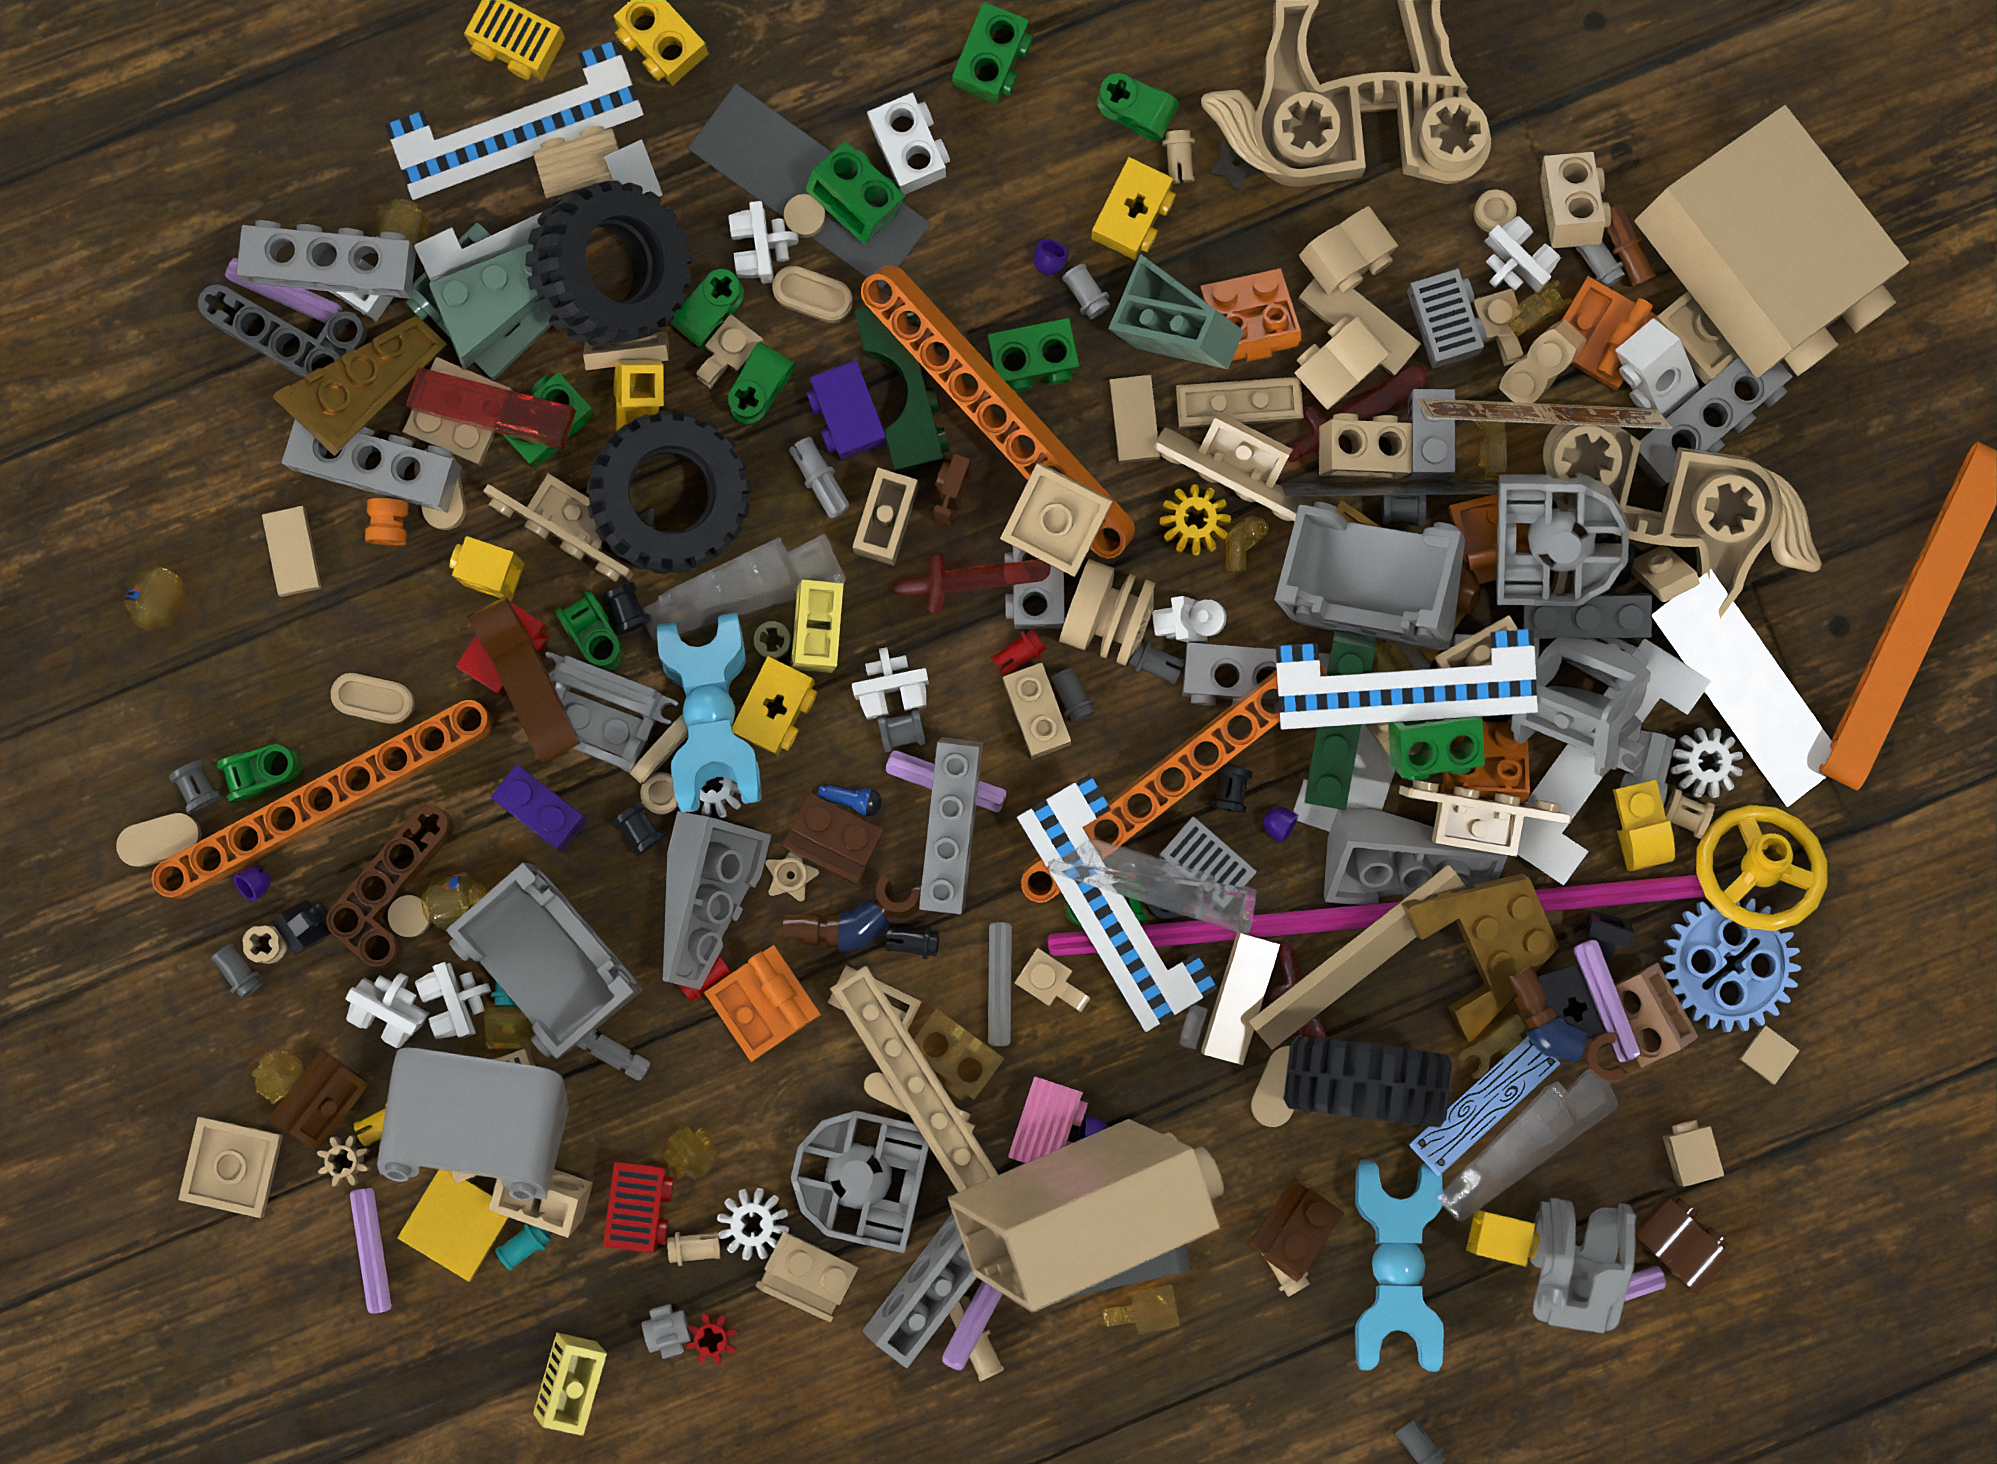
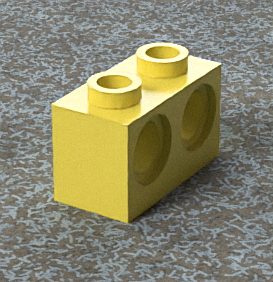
M813 580L800 581L797 586L791 668L832 673L837 667L844 583Z

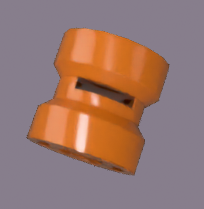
M390 498L368 499L366 513L371 517L370 525L365 529V542L378 545L407 544V530L403 527V519L408 515L409 502Z

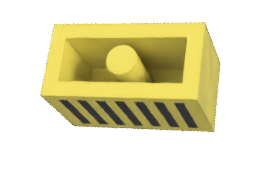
M556 1333L533 1413L542 1427L584 1435L607 1355L597 1341Z

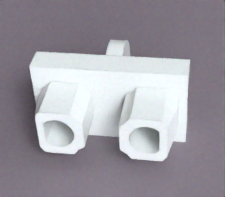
M762 201L750 202V210L729 215L732 240L754 237L756 248L753 251L734 253L736 274L738 278L760 277L762 284L773 283L774 276L770 249H775L778 262L789 260L788 247L799 242L798 233L785 231L784 219L779 218L771 221L773 233L768 234Z
M1519 216L1503 227L1498 224L1485 240V243L1495 252L1486 261L1496 272L1489 283L1496 288L1501 282L1505 281L1516 291L1523 284V281L1513 272L1514 270L1538 293L1552 277L1550 274L1561 257L1547 244H1544L1531 257L1521 245L1532 235L1533 231Z
M1185 596L1171 598L1172 608L1152 611L1156 636H1166L1167 639H1176L1187 643H1208L1207 636L1218 634L1224 628L1227 616L1222 605L1214 600L1204 599L1198 601Z
M887 647L879 649L881 661L865 664L868 676L884 673V677L852 683L854 697L856 700L860 699V704L867 720L878 718L877 716L889 715L884 695L886 693L901 691L905 711L926 707L925 685H929L926 668L893 675L892 671L908 668L906 655L889 658Z
M446 962L433 966L434 972L428 973L415 981L422 1002L426 1003L442 996L445 999L448 1011L429 1018L435 1039L454 1036L466 1038L476 1034L465 1002L469 1001L473 1015L484 1012L485 1008L480 996L491 992L488 983L476 986L472 972L460 975L465 990L461 992L452 964H446Z
M399 973L393 982L381 975L375 983L364 977L355 988L352 987L349 990L345 999L351 1002L346 1018L348 1022L359 1028L367 1029L372 1024L375 1016L387 1022L381 1038L384 1042L395 1048H400L410 1036L425 1024L430 1013L413 1004L417 995L405 989L408 976L403 973Z

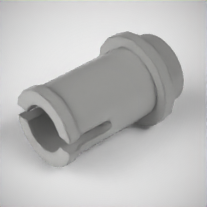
M1603 241L1599 245L1578 246L1576 248L1597 278L1595 280L1609 288L1625 276L1622 270L1624 264L1616 262Z
M1079 264L1070 269L1062 279L1082 306L1080 308L1081 314H1087L1090 319H1094L1107 311L1111 306L1108 302L1109 294L1107 292L1102 293L1086 269V265Z

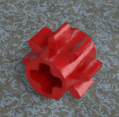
M706 1312L702 1314L704 1325L701 1328L693 1324L688 1326L689 1331L696 1335L695 1340L687 1344L686 1348H697L701 1353L698 1357V1363L701 1364L707 1356H713L715 1363L721 1365V1352L723 1350L729 1353L736 1352V1347L730 1344L729 1340L730 1337L739 1331L738 1329H727L724 1325L727 1315H722L717 1322L711 1321L710 1315ZM707 1328H711L714 1334L721 1333L723 1339L717 1344V1350H713L711 1344L704 1345L702 1342V1338L708 1333Z

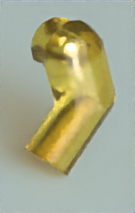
M1255 516L1246 517L1228 531L1226 537V572H1246V550L1259 540L1265 538L1268 533V524L1263 518Z

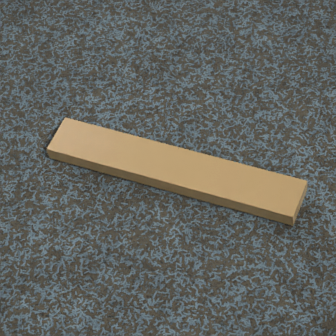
M1446 866L1257 1014L1249 1023L1273 1050L1417 937L1401 905L1403 902L1415 898L1421 901L1434 898L1437 893L1445 891L1455 893L1468 889L1451 866Z
M867 966L831 987L830 990L958 1193L999 1176Z

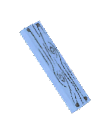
M1527 1036L1447 1109V1118L1441 1127L1429 1126L1409 1146L1439 1177L1561 1063L1556 1058L1543 1055L1535 1048Z

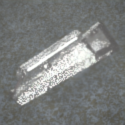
M825 534L788 553L779 537L666 591L658 597L659 601L642 608L644 614H649L652 620L645 626L650 637L653 640H657V625L660 623L675 622L678 634L716 623L718 622V617L722 614L736 612L740 616L796 599L797 586L801 580L845 583L846 578Z
M1095 838L1088 840L1058 859L1049 861L1046 867L1051 873L1238 933L1249 935L1251 930L1257 890L1251 887L1214 883L1216 877L1210 873Z
M1587 1069L1567 1090L1558 1081L1546 1086L1436 1199L1457 1221H1463L1616 1110L1618 1100L1609 1081L1600 1078L1590 1069Z

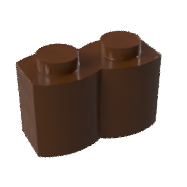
M1663 1197L1635 1227V1240L1690 1292L1698 1294L1732 1258L1724 1250L1729 1244L1713 1228L1709 1227L1704 1231L1693 1220L1698 1214L1680 1197L1675 1202L1670 1198Z

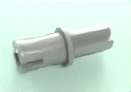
M812 437L795 443V446L791 447L789 452L806 478L805 486L813 489L829 517L835 518L848 510L849 502L833 477L835 470L833 467L827 466Z

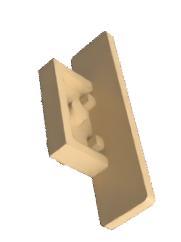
M1219 411L1201 445L1169 428H1164L1153 446L1169 462L1184 464L1198 471V474L1206 481L1221 483L1233 489L1243 500L1258 502L1270 508L1277 517L1283 520L1295 521L1299 504L1311 506L1312 504L1311 501L1301 496H1285L1282 486L1276 484L1293 449Z
M547 474L529 505L525 507L487 484L484 492L492 499L488 505L499 513L510 518L513 512L527 520L524 525L525 528L543 539H546L548 534L553 535L563 541L559 547L560 549L580 561L584 555L598 562L595 567L596 571L615 582L619 576L628 581L632 578L633 573L630 569L600 552L606 541L605 539L601 541L595 531L597 526L594 519H590L587 507L590 505V501L585 495L552 475Z
M1414 780L1413 787L1400 785L1399 794L1438 802L1431 841L1437 844L1517 856L1524 816L1571 824L1572 815L1560 812L1561 804L1536 800L1535 807L1519 805L1521 797L1495 793L1494 800L1479 798V790L1458 786L1454 787L1453 794L1438 791V783Z

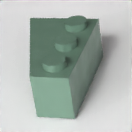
M524 245L429 283L433 299L463 370L467 369L474 363V359L492 344L495 345L504 337V334L538 308L535 300L539 299L536 288L530 290L527 280L528 277L532 276V268L525 265L526 253L533 251L534 245Z
M1142 254L1138 258L1108 328L1138 350L1229 369L1244 333V330Z

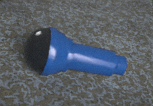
M820 785L817 797L824 798L827 802L853 807V810H856L864 817L875 815L881 807L880 794L873 788H863L854 791L832 785Z

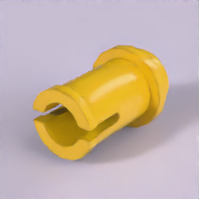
M386 1108L354 1123L355 1132L361 1131V1134L357 1135L364 1147H368L371 1143L381 1139Z

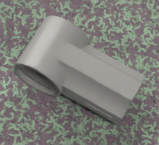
M1641 730L1640 738L1637 742L1642 744L1644 749L1636 757H1632L1641 761L1642 764L1633 773L1628 772L1624 774L1620 788L1657 779L1664 806L1668 788L1665 779L1676 740L1663 734Z

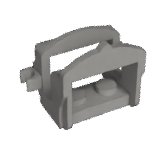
M1556 638L1542 652L1540 658L1535 663L1538 712L1512 714L1508 719V722L1511 724V731L1514 732V740L1523 744L1535 731H1538L1595 754L1594 772L1599 776H1604L1610 769L1615 770L1617 767L1633 773L1642 762L1634 759L1632 756L1636 757L1644 749V746L1637 742L1640 738L1642 722L1635 714L1644 701L1651 672L1640 661L1620 650V646L1616 643L1603 644L1582 638ZM1562 656L1629 682L1613 699L1573 687H1545L1556 675Z
M546 652L545 655L548 658L554 659L556 663L555 669L548 674L551 680L556 683L555 689L581 744L572 749L619 766L624 771L630 773L636 763L644 756L657 721L666 725H672L671 720L663 718V708L670 704L679 707V703L663 696L655 689L566 655L561 657ZM572 687L640 713L644 719L642 720L569 692Z
M1550 1198L1549 1202L1541 1201L1534 1222L1536 1224L1534 1233L1540 1234L1539 1245L1535 1258H1530L1533 1265L1542 1268L1533 1303V1314L1538 1320L1548 1322V1325L1604 1333V1331L1617 1327L1634 1268L1636 1214L1633 1213L1630 1205L1619 1203L1617 1209L1600 1208L1595 1210L1589 1217L1583 1244L1575 1246L1576 1224L1573 1203L1569 1200ZM1618 1248H1619L1620 1263H1621V1264L1615 1263L1616 1257H1617V1253H1618Z

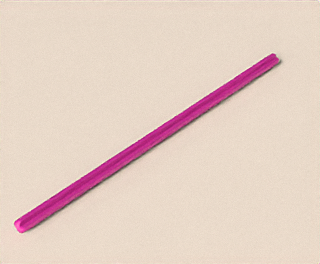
M1697 875L1535 889L1544 912L1705 897ZM1400 902L1141 925L1153 947L1235 940L1237 932L1261 938L1360 929L1371 926ZM1085 931L1048 935V950L1051 956L1097 953Z

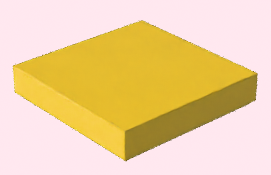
M439 1169L399 1234L398 1239L470 1282L510 1217L489 1210L493 1196L491 1193L468 1179L456 1183L451 1171Z

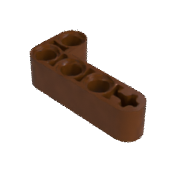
M503 597L467 616L478 640L491 658L527 738L542 764L581 744L527 629L508 599Z
M429 805L416 810L330 908L326 919L328 929L339 941L368 965L385 968L394 965L401 957L403 948L401 940L379 919L452 836L454 823L448 812ZM439 817L436 823L440 828L437 834L428 832L420 840L428 845L425 849L421 844L409 839L411 834L421 838L427 831L428 826L424 823L426 818L437 819ZM410 846L414 853V860L409 867L400 869L396 865L395 854L401 847ZM380 877L386 884V893L381 899L373 901L368 896L367 888L370 881ZM352 909L358 915V925L353 931L346 933L340 927V917L346 910ZM383 936L389 942L390 951L384 959L377 960L371 953V945L376 938Z

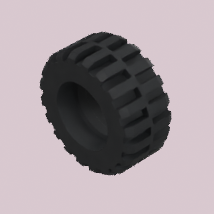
M606 181L559 197L552 202L551 208L545 209L538 217L537 222L540 227L532 229L528 239L529 244L534 246L533 251L526 253L525 265L532 268V276L528 277L527 280L530 290L536 288L539 299L535 300V303L541 312L548 311L551 314L549 323L557 330L567 328L566 334L568 338L577 342L587 340L590 346L600 347L609 344L614 346L638 340L657 333L658 328L667 326L675 318L673 311L682 309L687 299L682 291L691 287L692 273L687 272V265L693 263L692 251H686L684 240L688 239L684 227L678 228L674 222L678 218L670 206L662 208L660 206L662 199L652 191L642 194L643 188L640 185L631 182L622 185L619 181ZM596 226L606 228L618 236L626 246L632 260V284L628 294L621 303L609 299L597 289L586 267V246Z
M672 410L659 411L654 415L648 416L646 414L635 418L631 423L624 425L614 433L604 444L590 469L592 472L590 480L587 482L586 493L589 494L590 505L587 507L590 519L593 518L596 523V533L601 541L605 539L610 545V551L618 558L623 557L631 562L630 566L640 570L648 569L657 574H667L669 572L682 573L702 566L718 557L738 537L743 528L741 527L743 520L749 513L750 504L747 501L748 494L751 492V479H746L744 469L747 468L744 457H739L734 450L735 442L729 435L726 437L721 435L717 431L719 426L709 420L702 422L696 419L695 414L687 412L673 414ZM660 454H675L692 462L701 472L707 486V503L702 515L692 526L677 532H663L645 524L635 513L630 500V483L636 469L645 460Z
M1296 1036L1290 1043L1284 1101L1288 1109L1441 1127L1447 1118L1453 1064L1449 1055L1443 1053L1344 1040Z

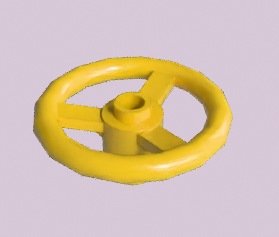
M1747 805L1726 811L1708 826L1697 847L1696 875L1705 897L1725 918L1748 929L1776 931L1799 924L1818 908L1827 888V859L1818 838L1799 818L1776 807ZM1757 822L1772 823L1790 832L1803 846L1811 864V872L1791 864L1793 851L1786 838L1779 834L1768 833L1762 835ZM1738 825L1748 851L1741 861L1742 874L1723 892L1713 872V852L1720 837L1732 827ZM1779 880L1807 890L1804 898L1791 909L1775 914L1754 913L1737 905L1754 886L1770 887Z

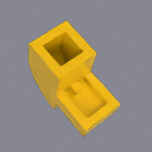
M660 359L616 361L614 370L616 432L624 425L631 423L635 418L646 414L648 416L657 414L659 406H664L663 363Z
M1657 779L1613 789L1622 829L1617 830L1627 871H1635L1674 861L1675 845L1670 821L1666 819Z

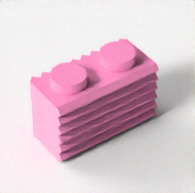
M1034 1076L1008 1157L1028 1163L1072 1144V1142L1067 1141L1072 1125L1081 1126L1088 1103L1080 1101L1083 1092Z

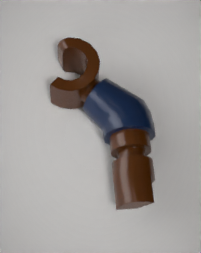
M883 874L877 882V900L874 902L867 900L852 911L841 912L840 916H828L827 920H821V915L785 913L782 937L803 938L804 945H819L820 941H826L827 946H838L839 951H856L868 947L889 924L888 916L901 919L908 918L917 913L920 905L921 883L912 886L911 895L906 901L895 903L888 899V890L892 885L890 880Z
M1532 965L1509 977L1518 995L1514 1000L1520 1012L1526 1010L1529 1016L1525 1018L1530 1029L1527 1035L1535 1048L1543 1055L1573 1062H1579L1580 1058L1586 1060L1589 1069L1595 1075L1605 1080H1617L1623 1078L1628 1073L1621 1065L1609 1069L1603 1068L1597 1060V1052L1600 1047L1607 1043H1615L1618 1034L1603 1032L1590 1039L1587 1038V1031L1568 1023L1563 1015L1558 1016L1553 1005L1549 1007L1546 1005L1545 1000L1548 999V996Z

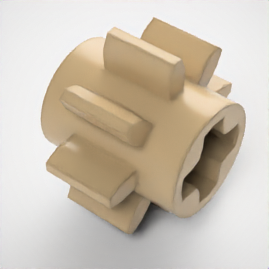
M354 1135L347 1138L345 1145H342L340 1139L336 1136L331 1137L330 1143L333 1148L329 1151H318L317 1153L320 1157L325 1158V1166L318 1173H330L333 1175L332 1186L334 1187L341 1184L343 1177H347L348 1182L352 1186L357 1185L358 1178L356 1173L359 1171H370L371 1169L367 1164H363V1156L370 1149L357 1148L355 1146L356 1136ZM348 1151L347 1158L353 1161L352 1167L343 1168L341 1171V1163L336 1161V1156L338 1154H345Z

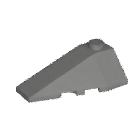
M1346 807V810H1337L1328 835L1324 900L1325 902L1371 905L1378 904L1379 897L1403 894L1405 899L1448 865L1457 873L1466 888L1472 889L1475 884L1499 879L1508 855L1431 842L1434 829L1432 826L1380 810Z

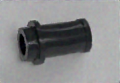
M889 924L886 937L889 938V941H886V951L921 954L923 959L928 960L929 956H937L940 932L932 931L930 926H927L926 930Z

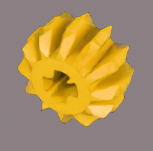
M1193 484L1190 488V498H1187L1181 489L1175 490V499L1179 505L1172 501L1166 500L1164 502L1163 508L1172 515L1161 517L1160 525L1174 527L1164 534V539L1168 542L1179 537L1180 540L1176 547L1177 552L1182 553L1186 544L1190 543L1192 544V555L1199 556L1200 543L1202 542L1209 552L1215 551L1216 544L1211 536L1219 540L1226 539L1228 533L1218 525L1230 524L1231 516L1217 514L1226 507L1227 503L1224 499L1218 500L1214 504L1210 502L1215 492L1214 489L1208 488L1204 498L1198 497V485ZM1192 512L1195 516L1202 514L1205 517L1201 525L1203 528L1198 529L1196 525L1188 527L1185 524L1189 517L1187 513Z

